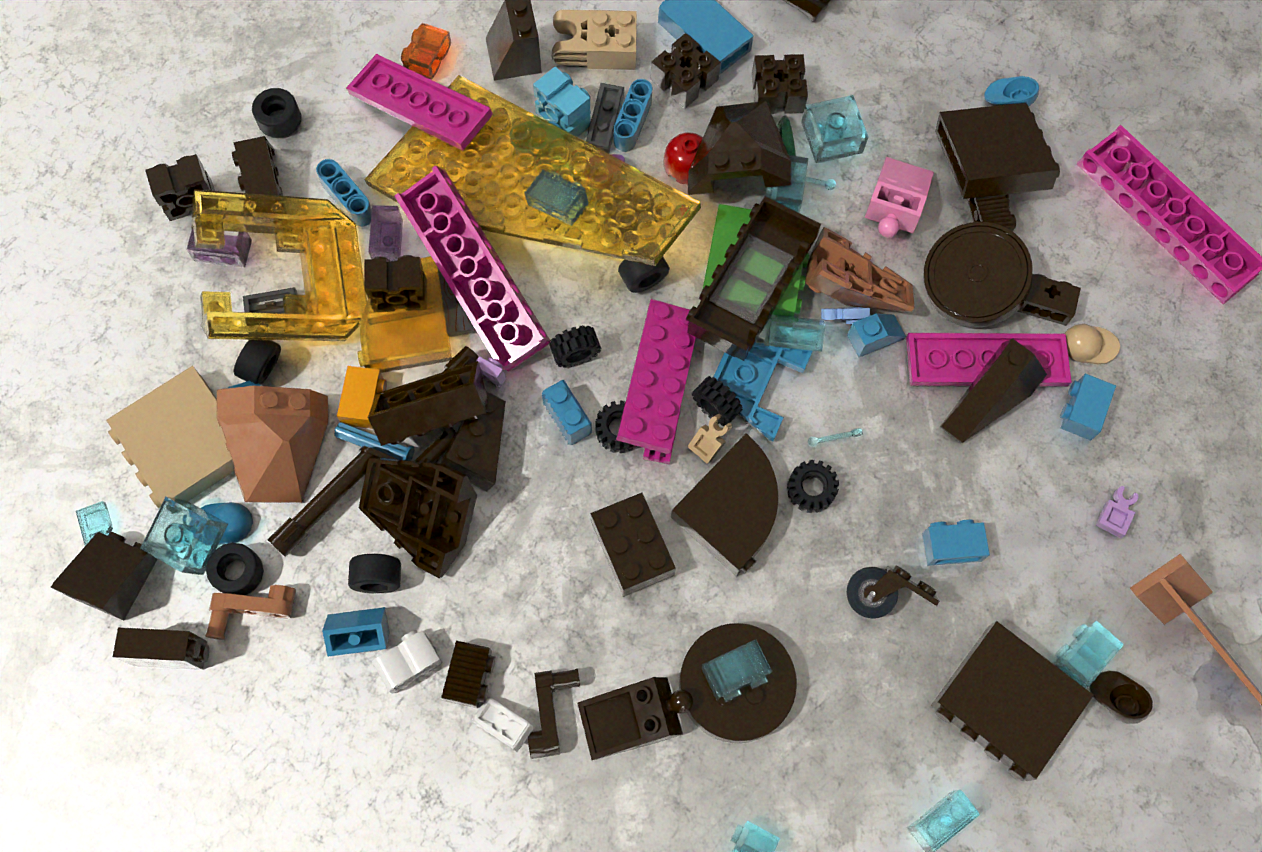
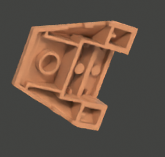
M823 227L807 265L806 284L811 290L817 293L822 292L846 306L913 311L915 306L913 285L886 266L882 270L870 261L871 255L866 252L863 256L850 248L852 242Z
M246 386L218 389L217 421L224 433L227 451H230L235 466L234 471L244 501L251 503H302L328 425V396L311 389Z

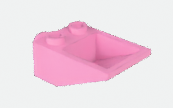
M886 157L865 218L879 222V233L886 238L895 236L899 229L914 233L934 172Z

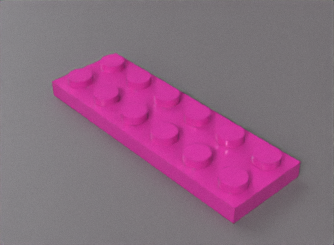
M375 54L346 87L349 95L462 151L493 115L491 108L378 54Z
M653 299L650 300L616 438L617 441L666 454L670 453L696 337L687 333L688 321H686V317L690 309Z
M908 333L906 343L910 386H970L1000 345L1013 338L1036 356L1047 373L1039 386L1068 387L1072 381L1066 334Z

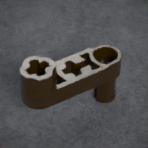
M578 668L552 673V670L534 673L541 730L532 731L528 736L531 759L560 755L552 694L555 693V690L580 687Z

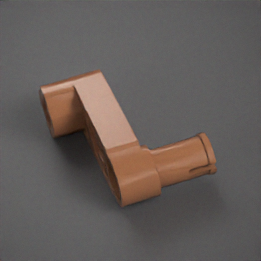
M270 585L268 598L212 593L209 607L211 616L205 637L224 640L228 617L232 613L284 619L291 618L296 589L283 585Z

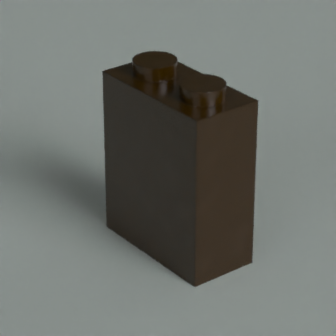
M118 627L112 657L137 667L203 670L204 662H207L209 658V645H207L206 640L190 631Z

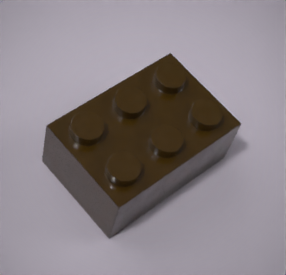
M643 493L590 513L592 526L623 597L675 575L676 567Z

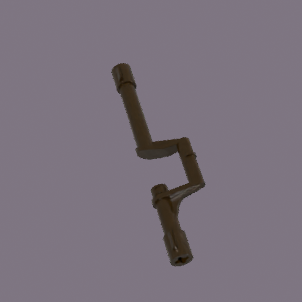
M465 346L444 366L445 370L443 372L476 362L479 356L472 349ZM440 427L439 429L443 433L415 462L436 463L446 453L456 434L455 430L452 427ZM362 446L358 450L360 453L294 518L291 519L289 517L267 540L286 557L308 535L306 532L366 474L369 458L398 459L376 449Z

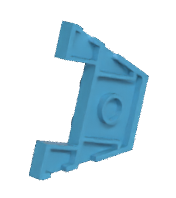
M755 342L744 361L724 353L714 377L717 381H722L724 386L727 385L730 388L729 390L736 394L735 398L740 400L743 410L739 415L770 441H774L784 417L760 408L758 405L777 363L803 373L813 349L806 347L795 349L786 345H780V347L765 346L764 343Z

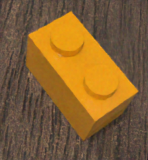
M347 366L337 412L340 422L353 427L373 429L368 415L375 395L386 391L387 381L383 378L379 369Z

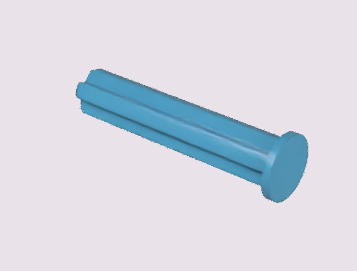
M343 422L335 427L334 436L357 446H367L398 460L411 461L414 456V446L406 447L401 444L391 445V443L381 446L377 436Z

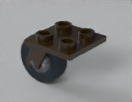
M895 565L894 569L887 566L885 570L878 567H865L858 570L850 578L846 591L851 608L859 615L871 619L880 618L890 613L898 601V590L903 587L909 588L936 606L940 601L935 596L937 592L934 588L921 580L918 584L910 580L912 577L910 573Z

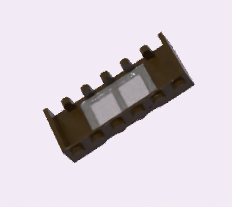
M764 196L760 205L756 203L753 206L749 215L751 218L749 223H743L737 234L738 241L735 245L730 244L724 256L726 258L724 264L717 265L712 275L713 282L710 286L705 285L699 296L701 300L697 308L693 306L686 317V321H688L687 333L742 361L746 359L816 240L821 223Z

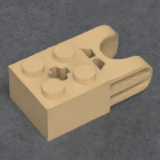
M557 11L553 15L554 28L558 33L570 35L573 38L555 43L551 56L553 61L559 65L587 66V69L635 70L637 11Z

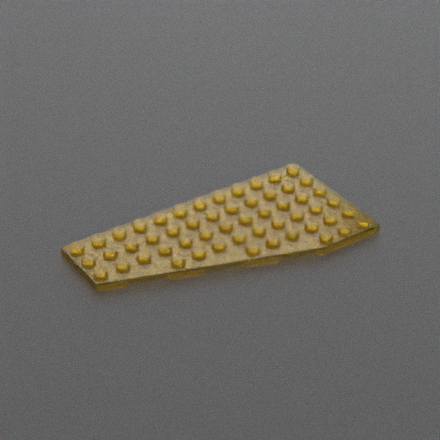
M460 75L447 88L491 108L493 114L466 148L462 151L412 126L364 179L369 187L398 203L395 198L397 193L402 194L431 173L434 166H438L447 172L479 226L484 231L656 266L701 209L700 202Z

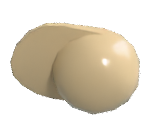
M1078 324L1069 328L1064 333L1066 334L1068 356L1075 361L1090 364H1106L1112 361L1119 353V340L1107 329L1087 324Z

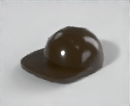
M1105 671L1099 673L1089 683V690L1094 695L1093 697L1106 707L1117 720L1126 724H1138L1147 719L1153 708V701L1149 692L1143 686L1120 672Z

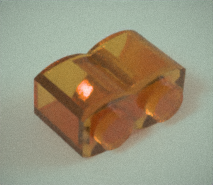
M422 23L418 29L413 31L411 43L401 53L403 66L428 79H433L440 67L441 61L449 51L451 45L449 31Z

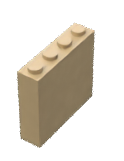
M193 365L106 420L111 427V430L108 431L109 435L117 445L121 443L125 449L121 452L123 457L131 466L135 464L139 470L135 473L136 477L144 487L148 485L153 493L149 496L158 508L163 506L170 513L234 472L235 466L230 451H227L224 433L217 421V398Z

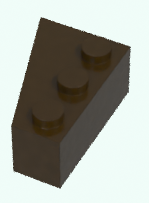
M265 136L233 142L235 151H232V158L235 166L240 168L241 176H238V183L241 191L246 193L247 201L243 203L247 216H251L256 223L286 217L282 188L279 186L277 177L279 172L273 160L275 155L273 146Z
M486 391L488 398L486 413L475 420H462L440 464H444L466 475L473 485L486 492L496 483L506 401Z

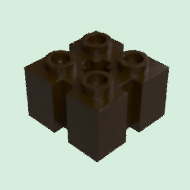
M686 33L672 44L671 53L664 50L651 61L650 80L663 91L667 88L671 89V98L684 109L698 98L700 88L706 91L719 80L721 62L708 51L704 53L699 52L700 44Z
M804 54L784 55L783 60H775L774 55H755L752 68L753 89H755L754 102L766 101L771 114H775L776 109L784 108V114L804 113L808 98L807 81L804 79Z
M197 154L181 157L176 160L177 164L168 166L166 163L158 164L145 170L152 196L158 205L162 206L163 212L169 221L189 216V212L196 209L202 212L220 206L212 180L207 171H204L203 164Z
M403 255L398 258V261H389L388 258L382 256L364 259V290L368 299H370L374 312H394L397 308H405L406 311L427 310V279L425 272H423L420 257Z

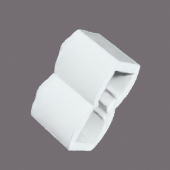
M413 630L401 638L402 642L398 646L392 648L389 645L386 649L379 650L376 653L377 658L372 663L390 693L393 694L443 663L423 630L420 632Z

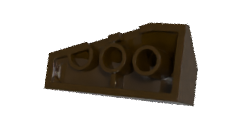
M1012 338L1003 342L941 424L940 428L960 443L965 442L1030 397L1047 373L1036 356Z

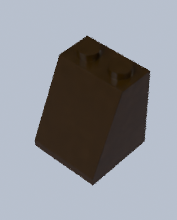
M504 0L486 36L494 81L542 73L539 36L531 0Z
M110 531L109 535L97 532L57 577L50 588L124 621L158 559L149 554L151 549L143 544L135 542L131 546L124 543L126 538Z

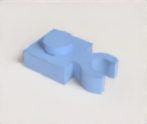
M867 307L821 309V319H846V324H852L870 316V308Z

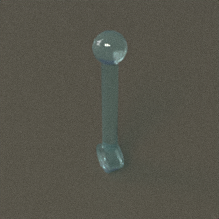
M792 171L793 179L823 185L828 190H833L836 185L833 179L824 181L794 174Z
M857 428L849 432L819 438L811 436L807 442L809 446L814 447L822 442L851 436L858 437L863 432L861 428Z

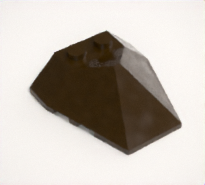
M767 102L717 106L689 169L688 195L714 193V180L762 176L765 188L792 185L791 159Z
M371 457L368 460L358 508L381 531L386 530L395 539L394 544L399 549L404 548L413 557L411 561L418 568L437 578H442L466 544L477 494L466 475L444 464Z

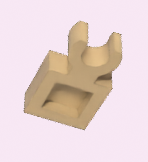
M720 414L710 419L709 427L706 424L703 425L687 446L707 464L714 459L726 442L720 436H723L732 428L731 423H728L723 428L719 427L718 420L722 416Z

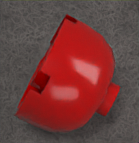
M682 133L671 139L666 146L663 166L666 174L669 177L671 175L675 178L676 182L688 185L689 169L703 139L702 136L696 133Z

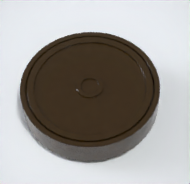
M970 222L949 230L934 243L924 265V283L931 304L945 319L964 327L983 328L1007 320L1022 307L1032 285L1033 267L1028 248L1020 237L1010 229L991 222Z
M731 623L720 625L707 631L693 643L684 658L680 670L679 690H686L692 695L693 706L687 714L693 723L704 733L724 742L748 743L768 735L785 720L795 700L797 679L790 655L773 635L753 625Z

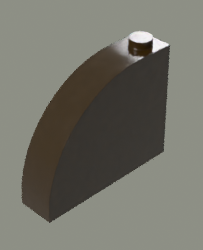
M746 433L672 509L671 518L735 576L741 571L746 574L757 562L754 557L766 542L777 515V480L764 451Z

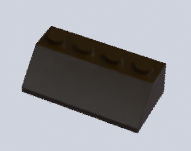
M476 361L377 393L368 419L381 446L389 443L396 445L408 437L415 435L418 437L424 436L434 429L440 427L450 428L459 421L465 419L475 420L486 413L488 398L479 362Z

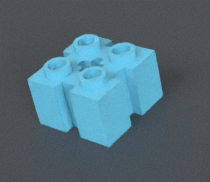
M555 66L533 84L534 96L537 98L535 101L536 114L544 121H552L559 124L564 130L568 143H571L590 127V95L584 88H579L577 85L573 86V81L566 72L562 73Z

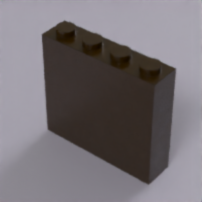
M1027 102L939 112L935 132L963 199L1053 189L1056 178L1060 175V167L1055 162L1051 148L1046 144L1043 131L1039 129L1035 121V115L1030 111Z
M996 621L987 627L931 706L937 710L935 713L940 719L949 724L952 722L961 729L959 732L964 738L973 743L976 741L985 748L984 753L997 762L1002 761L1009 767L1008 771L1012 776L1020 781H1031L1038 778L1094 695Z

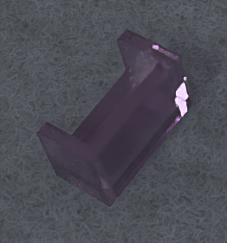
M372 205L368 251L371 259L382 256L388 258L389 261H398V258H400L403 219L398 206Z
M194 223L186 250L195 262L245 268L252 239L246 229L240 228L238 236L207 233L200 223Z

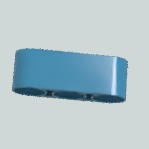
M637 79L631 84L614 125V146L619 151L627 152L635 147L650 110L653 88L652 84L645 79Z
M332 159L322 160L317 165L316 172L323 188L352 223L360 227L369 225L374 216L367 197L336 161Z

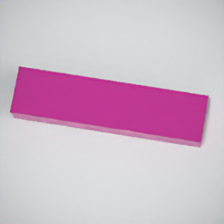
M1122 125L1118 126L1113 133L1091 150H1087L1081 160L1077 162V165L1222 304H1225L1259 275V272L1262 270V256Z
M434 166L431 173L402 194L397 193L395 198L491 356L503 365L501 369L509 372L549 345L551 341L447 172L438 166Z

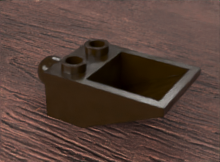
M652 677L578 702L591 760H597L683 735L677 713L684 714L690 711L693 706L692 695L682 689L672 694L667 677Z

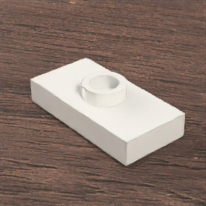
M489 696L471 720L474 724L516 752L519 751L534 728L529 722Z

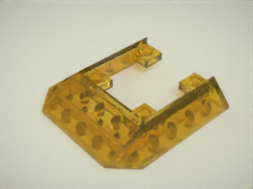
M194 189L191 229H194L195 248L223 249L225 246L224 231L275 234L277 252L300 253L305 295H284V313L232 312L230 292L202 291L200 295L203 320L201 327L208 339L346 341L369 317L356 223L328 199Z

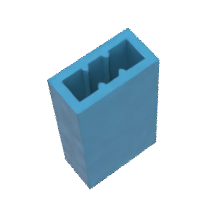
M665 0L659 7L658 23L676 40L686 33L700 44L699 52L704 53L708 51L721 62L719 75L751 51L754 35L716 0Z

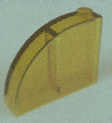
M431 256L420 258L423 272H425L427 279V310L406 311L405 308H397L394 312H374L370 299L367 300L360 323L362 350L357 352L360 367L379 369L381 373L447 362L452 359L438 268Z

